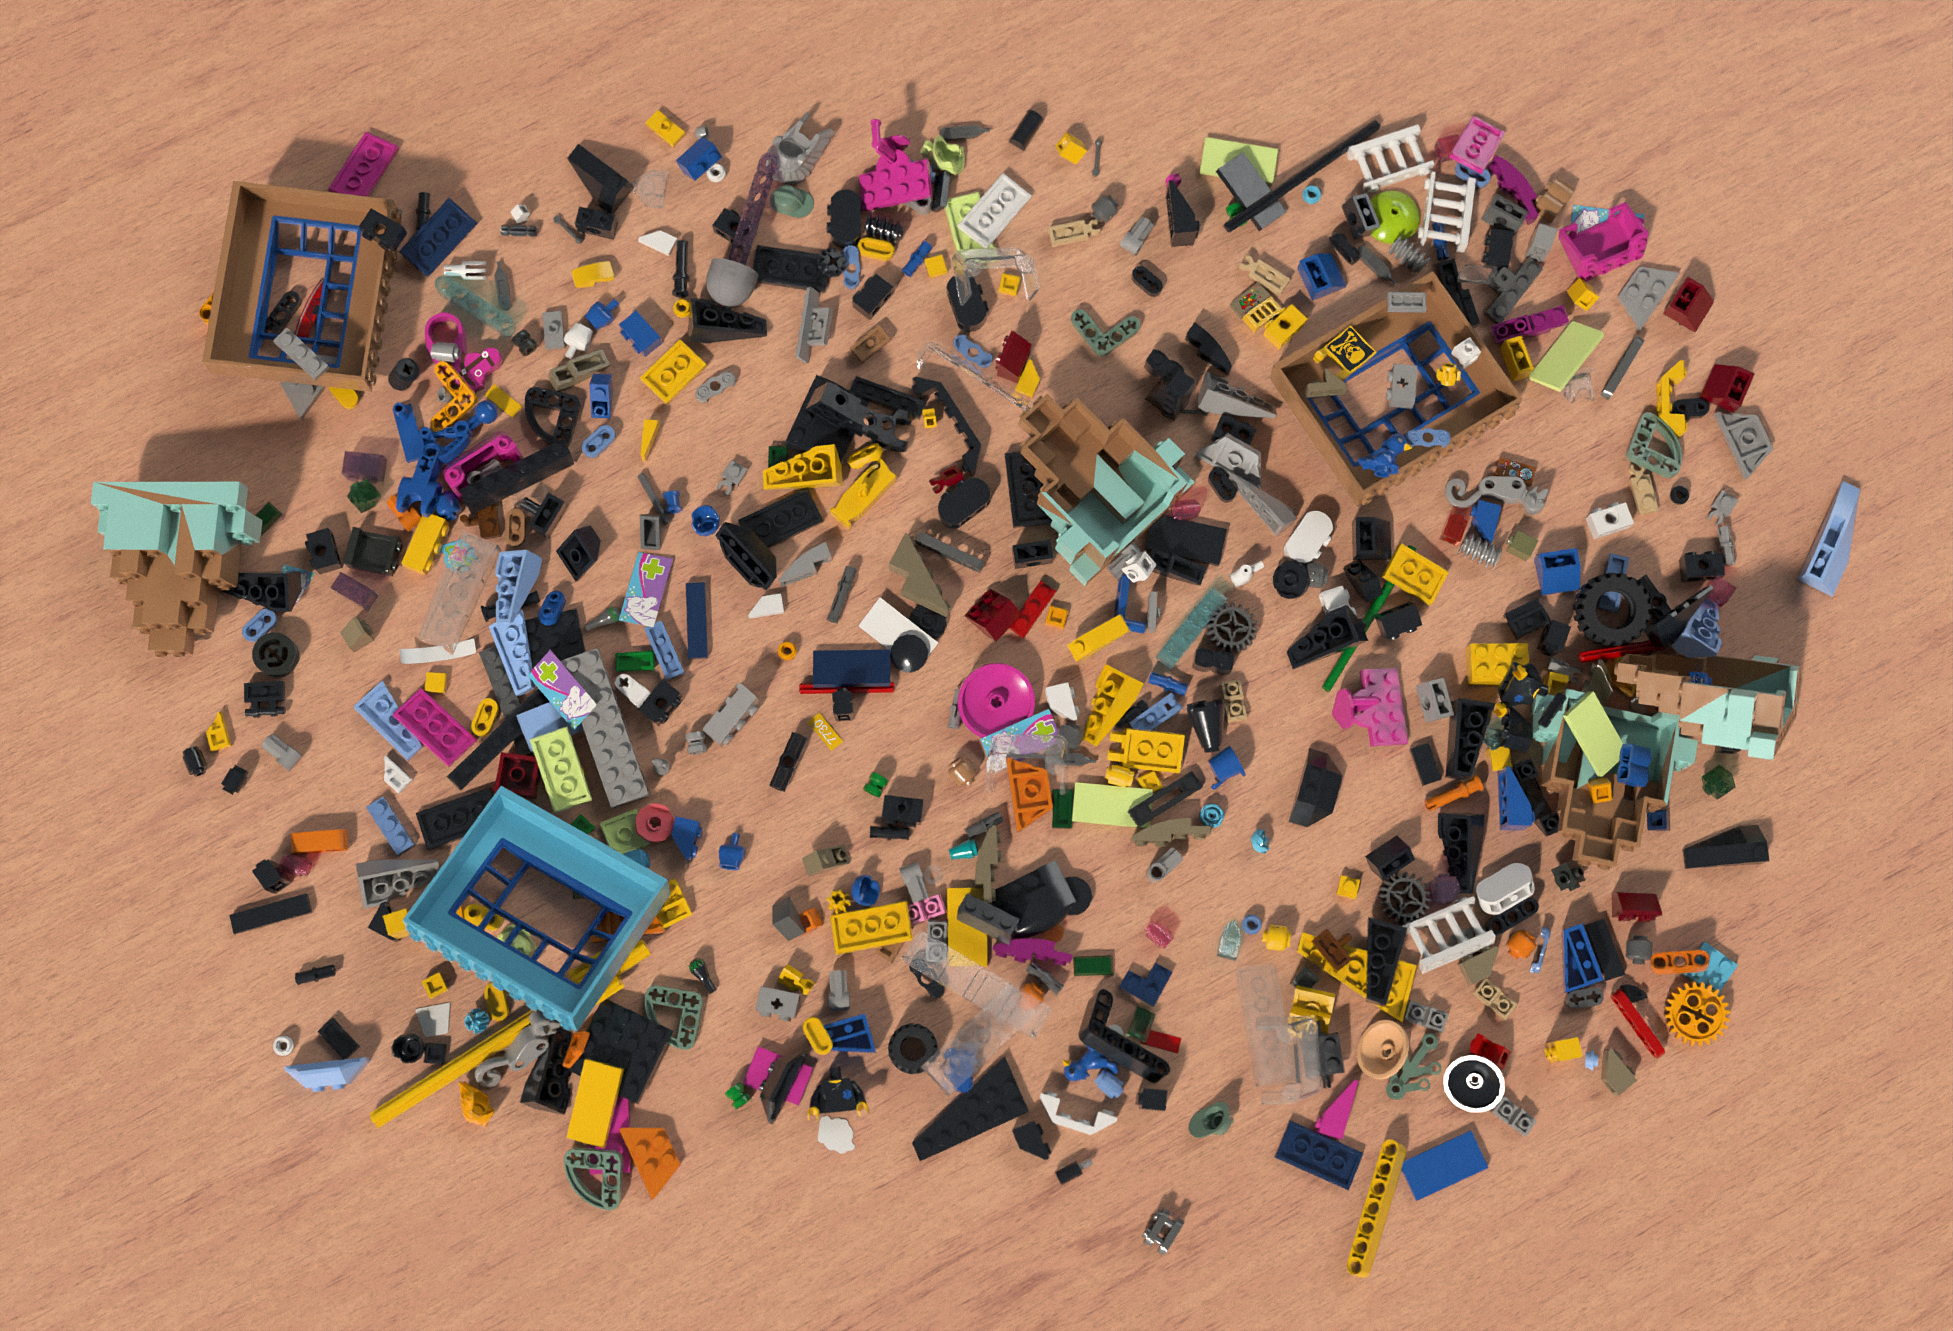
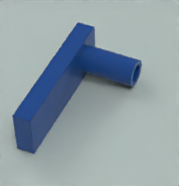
M396 403L392 410L405 458L408 463L419 460L422 446L413 407L411 404L403 405L402 403Z
M1122 575L1118 580L1114 617L1121 614L1131 632L1144 634L1146 622L1125 619L1130 579L1127 575Z

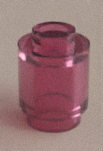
M1195 499L1176 501L1171 505L1172 517L1178 520L1197 518L1201 511L1200 504Z
M288 853L286 856H283L280 867L283 872L299 877L308 876L311 871L312 861H309L308 858Z
M1158 920L1155 923L1151 921L1145 928L1147 932L1145 936L1158 947L1161 946L1165 949L1174 938L1171 935L1172 932Z

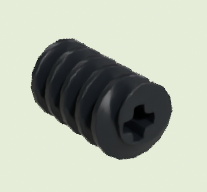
M869 212L865 223L866 235L870 236L873 232V237L877 238L880 234L881 240L887 237V241L891 242L894 239V243L898 245L903 237L906 223L903 227H900L899 220L894 225L893 218L886 222V216L879 220V214L872 218V212Z
M410 358L399 360L388 377L391 387L399 391L408 389L419 375V366Z

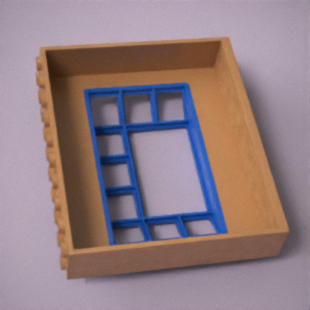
M233 181L202 362L213 374L372 392V386L376 385V375L374 374L375 368L379 366V357L377 355L378 350L382 348L380 336L381 332H384L385 329L383 317L384 314H387L388 310L386 298L390 295L391 291L389 279L393 277V267L391 266L392 260L396 259V251L394 252L390 249L386 251L378 245V242L365 239L362 236L359 225L371 208L401 225L402 215L399 213L392 199ZM279 223L301 226L299 250L279 248ZM308 226L329 229L328 253L307 251ZM336 229L357 232L354 256L335 254ZM386 229L379 230L378 234H384ZM278 254L327 260L315 337H298L304 344L313 345L311 350L316 355L320 346L339 348L336 364L326 363L330 368L317 381L292 359H286L287 354L282 350L278 358L258 355L264 339L274 340L279 335L264 333ZM334 261L353 263L349 285L330 282ZM330 289L348 291L345 313L326 311ZM324 318L344 320L340 342L321 339Z
M1433 271L1398 291L1426 292L1427 310L1425 313L1387 312L1386 298L1275 363L1271 371V381L1356 506L1361 504L1363 506L1367 505L1373 500L1372 497L1377 494L1382 496L1389 491V487L1393 485L1396 487L1405 481L1404 478L1409 475L1411 477L1417 475L1421 468L1432 466L1437 462L1436 459L1441 456L1443 458L1447 457L1453 452L1454 448L1458 447L1460 449L1468 444L1469 439L1473 437L1475 439L1479 438L1485 433L1484 430L1488 428L1494 429L1503 419L1509 420L1516 415L1515 411L1520 408L1519 405L1523 400ZM1350 325L1377 353L1343 381L1344 383L1403 349L1412 363L1417 366V370L1430 387V389L1415 397L1412 409L1398 407L1363 429L1359 428L1338 395L1330 397L1339 411L1323 416L1312 400L1316 397H1306L1305 393L1306 386L1310 382H1323L1325 368L1335 376L1342 371L1328 355L1319 363H1316L1313 357L1318 350L1325 347ZM1429 330L1440 345V348L1420 362L1409 347V344ZM1470 337L1481 353L1475 362L1463 370L1460 369L1461 377L1472 393L1450 406L1440 391L1445 385H1442L1441 382L1435 384L1424 367L1443 353L1447 355L1451 363L1456 364L1450 356L1454 347ZM1434 394L1445 410L1425 421L1415 405ZM1407 409H1410L1420 424L1412 430L1431 428L1433 430H1446L1450 434L1451 441L1447 447L1442 448V445H1433L1432 447L1414 445L1412 449L1400 453L1396 460L1399 473L1390 474L1386 478L1376 476L1374 474L1375 471L1371 470V468L1363 470L1359 462H1355L1344 447V444L1360 439L1370 454L1365 458H1374L1377 454L1386 450V448H1380L1375 451L1365 434L1382 424H1385L1392 435L1399 434L1390 419ZM1344 416L1355 433L1339 439L1328 421ZM1431 433L1423 434L1425 442L1433 441L1434 438Z

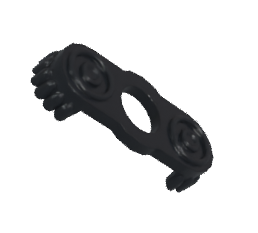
M913 959L909 964L910 972L916 976L918 983L928 991L930 997L933 999L941 998L945 993V988L938 980L936 973L926 965L923 959ZM925 972H929L933 976V980L929 984H925L921 980V976Z

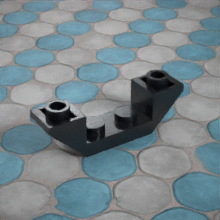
M1529 758L1513 765L1514 775L1531 804V811H1534V823L1546 837L1557 833L1559 816L1557 811L1552 813L1536 780L1539 774L1532 759Z

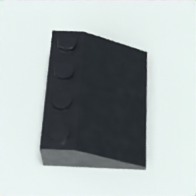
M816 374L786 438V446L803 454L815 446L835 444L840 463H842L856 430L848 425L845 428L843 426L837 428L806 409L814 390L828 381L833 382ZM840 386L841 389H843V390H845V391H849V390H847L846 388ZM856 395L861 400L860 404L867 408L869 402Z

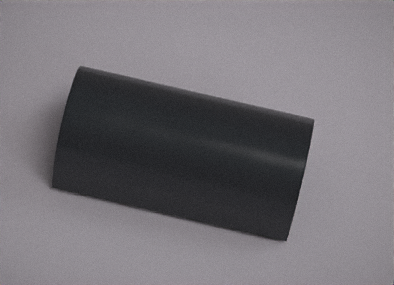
M1028 110L1010 137L1009 143L1025 151L1043 123L1042 116L1033 110Z

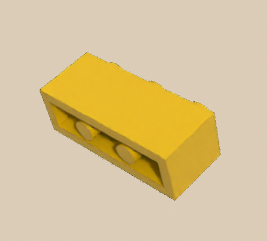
M433 514L429 518L422 515L401 564L407 569L427 576L428 571H431L434 566L433 560L435 555L439 554L441 550V541L449 532V523L444 518Z

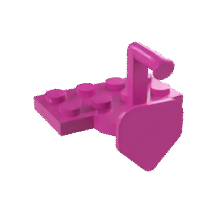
M879 119L871 120L873 141L871 146L881 157L876 164V171L859 175L862 211L868 212L932 197L930 162L927 159L911 162L909 156L903 152L909 146L910 140L903 135H894L881 139V121Z
M1397 668L1361 670L1359 673L1362 690L1355 692L1352 696L1348 689H1342L1337 692L1332 716L1342 729L1352 727L1353 723L1360 727L1368 728L1370 747L1408 744Z

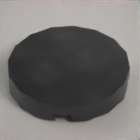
M1286 561L1275 569L1273 586L1281 597L1297 599L1306 593L1310 585V578L1307 568L1297 561Z
M922 605L917 606L909 617L912 623L934 640L939 639L946 629V617Z
M1075 876L1066 877L1065 880L1076 901V905L1072 906L1067 915L1076 916L1085 912L1090 906L1092 891L1088 883L1083 879Z

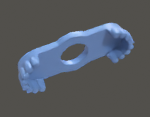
M848 245L842 252L844 259L847 261L845 268L849 264H854L857 270L851 274L845 269L843 272V283L846 288L852 290L857 288L860 283L859 273L861 268L858 249L855 246L853 247V245Z
M962 334L954 338L953 344L955 349L964 355L968 361L974 362L981 368H987L992 364L993 358L991 353L987 354L979 345L970 342L966 335ZM970 348L978 350L976 357L968 355L967 352Z
M1425 428L1423 430H1410L1405 434V439L1411 447L1414 445H1423L1424 447L1442 445V448H1444L1451 441L1450 434L1446 430ZM1431 433L1434 438L1433 441L1425 442L1423 434Z
M1545 927L1541 928V937L1545 940L1538 963L1532 964L1529 971L1531 973H1539L1542 966L1546 944H1548L1551 934L1550 930Z

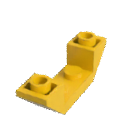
M1684 360L1676 363L1656 383L1657 416L1671 427L1677 438H1680L1687 431V421H1685V414H1670L1672 402H1669V395L1672 392L1671 384H1679L1686 377L1687 369L1684 367Z

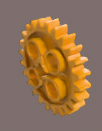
M1692 981L1691 987L1684 983L1683 990L1677 986L1678 993H1670L1673 999H1666L1670 1006H1664V1009L1668 1010L1669 1013L1664 1014L1663 1017L1670 1019L1665 1024L1668 1026L1672 1025L1669 1032H1677L1675 1035L1676 1039L1683 1036V1043H1686L1689 1039L1691 1046L1695 1044V1041H1697L1700 1047L1703 1041L1710 1045V1038L1718 1041L1716 1034L1723 1036L1721 1028L1728 1029L1724 1022L1730 1021L1729 1018L1725 1017L1726 1014L1731 1013V1011L1724 1009V1007L1729 1005L1727 1002H1722L1725 996H1717L1719 990L1711 991L1712 985L1710 984L1704 988L1703 982H1700L1698 987L1694 981ZM1691 995L1696 997V1003L1693 1006H1689L1687 1003V999ZM1709 1004H1713L1715 1011L1708 1015L1706 1007ZM1684 1005L1694 1011L1699 1010V1013L1713 1019V1022L1695 1017L1694 1014L1681 1009L1680 1006ZM1682 1013L1688 1015V1021L1684 1024L1679 1022V1016ZM1701 1022H1705L1707 1026L1704 1032H1699L1697 1029L1698 1024Z

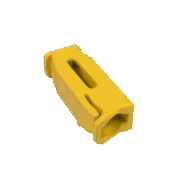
M880 458L877 460V464L867 469L843 494L836 508L832 507L830 509V514L850 530L852 528L851 524L863 517L897 481L896 475L888 469Z

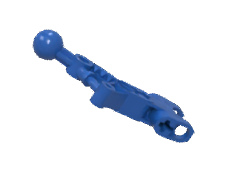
M489 400L479 402L475 407V415L467 421H458L453 427H446L444 430L431 432L428 427H423L419 430L422 452L413 477L404 476L401 479L396 501L398 512L404 513L411 503L422 501L420 513L423 514V517L429 518L438 505L440 495H442V484L436 482L442 465L449 463L465 450L470 444L471 437L473 436L472 431L481 423L490 424L498 418V407L495 403ZM445 437L446 439L455 438V440L442 447L435 438Z

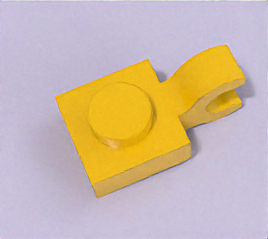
M789 964L784 967L777 980L792 991L797 988L804 995H808L815 985L810 979H802L804 974Z

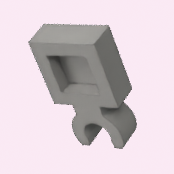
M731 460L721 475L725 480L718 484V491L726 486L728 487L726 495L729 496L732 493L733 484L738 487L747 474L748 469Z
M1722 490L1711 505V508L1715 511L1708 514L1706 520L1709 521L1712 516H1715L1717 518L1715 525L1718 526L1723 521V516L1728 517L1739 500Z

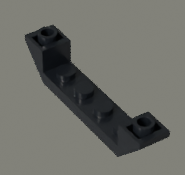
M915 376L912 378L913 385L911 387L916 396L920 395L924 399L934 393L938 403H943L946 416L949 419L952 418L955 422L954 428L957 433H962L965 440L963 441L969 450L972 449L962 455V463L960 464L966 473L969 472L971 476L975 475L981 443L942 382Z

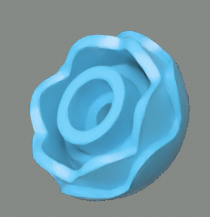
M1208 804L1202 808L1200 820L1203 825L1215 828L1223 822L1224 812L1217 804Z
M1256 830L1251 836L1254 850L1259 853H1266L1270 849L1268 846L1269 839L1265 836V830Z

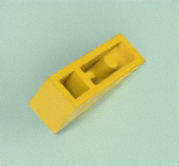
M1120 614L1083 634L1067 646L1076 662L1085 661L1130 632V629Z

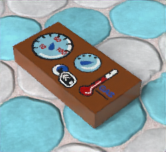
M1500 457L1494 476H1517L1523 479L1526 486L1531 487L1536 467Z

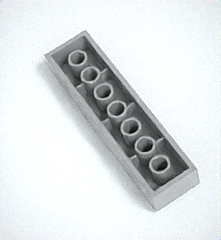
M596 648L560 661L597 704L581 723L611 808L616 809L649 797L650 793L600 651Z

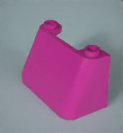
M495 432L444 466L443 475L460 501L463 498L459 489L469 485L467 481L468 474L498 455L503 462L507 460L517 462L523 459L519 449L506 432Z

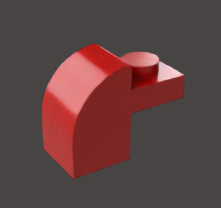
M1477 1033L1470 1043L1469 1054L1484 1056L1493 1061L1501 1070H1504L1511 1051L1502 1045L1491 1042L1484 1035Z

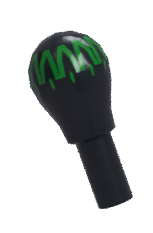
M701 958L693 959L689 964L690 972L700 982L704 983L710 994L717 989L709 978L710 975L705 961Z

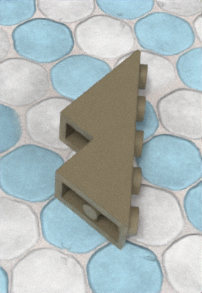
M905 533L889 563L890 571L907 578L901 589V596L947 617L951 607L948 601H944L941 597V588L938 584H934L932 580L934 578L929 568L926 569L924 565L925 560L921 552L918 553L915 549L916 543L913 537H909Z

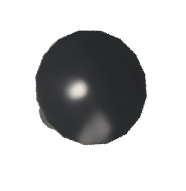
M907 634L900 636L894 641L890 656L892 663L897 669L912 673L925 665L929 650L921 638Z

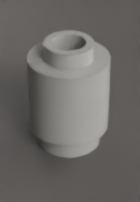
M437 342V344H432L431 357L437 361L456 362L461 356V349L456 343Z

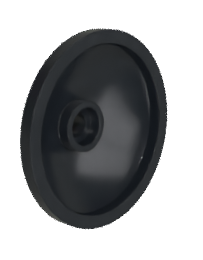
M1470 1054L1455 1059L1448 1066L1444 1075V1088L1449 1099L1459 1108L1469 1112H1483L1499 1103L1504 1093L1505 1080L1500 1068L1493 1061L1481 1055ZM1477 1076L1479 1080H1474L1472 1077Z

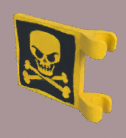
M1350 325L1325 347L1318 350L1313 360L1319 363L1328 355L1342 369L1336 376L1344 381L1377 352Z

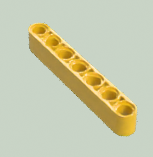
M1391 1139L1386 1140L1381 1147L1346 1265L1347 1271L1350 1274L1360 1278L1367 1277L1371 1272L1406 1155L1404 1145ZM1394 1146H1396V1151L1394 1154H1392L1391 1150ZM1390 1165V1171L1386 1174V1168ZM1384 1185V1191L1380 1193V1188ZM1378 1204L1379 1209L1374 1213V1207ZM1373 1224L1372 1231L1368 1232L1369 1225ZM1366 1243L1367 1249L1363 1252L1362 1247ZM1361 1263V1269L1357 1272V1265Z

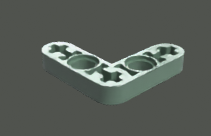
M1077 309L1071 315V323L1094 353L1100 357L1111 353L1136 335L1140 329L1139 319L1131 316L1103 334L1084 310ZM1077 315H1078V317L1083 316V320H1082V321H1083V323L1085 324L1084 328H1083V324H1082L1081 321H1079V320H1078L1077 322L1075 321ZM1129 322L1130 324L1135 323V329L1131 327L1125 334L1124 330L1128 328ZM1087 329H1094L1096 335L1088 337L1085 332ZM1118 332L1122 335V339L1115 341L1112 339V334ZM1106 338H1108L1110 343L1106 345L1105 351L1103 349L1099 350V344L1105 345L1107 343Z

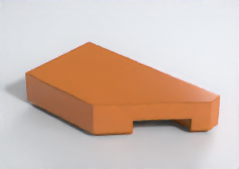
M586 1031L574 1032L563 1062L564 1067L570 1069L581 1056L590 1033Z

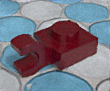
M953 465L940 472V476L930 479L929 483L931 486L938 484L932 489L935 494H938L943 490L944 485L947 487L955 485L964 477L959 468Z

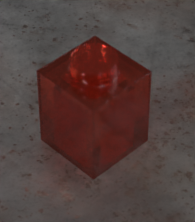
M1450 514L1446 519L1439 539L1457 546L1461 542L1468 521L1459 514Z

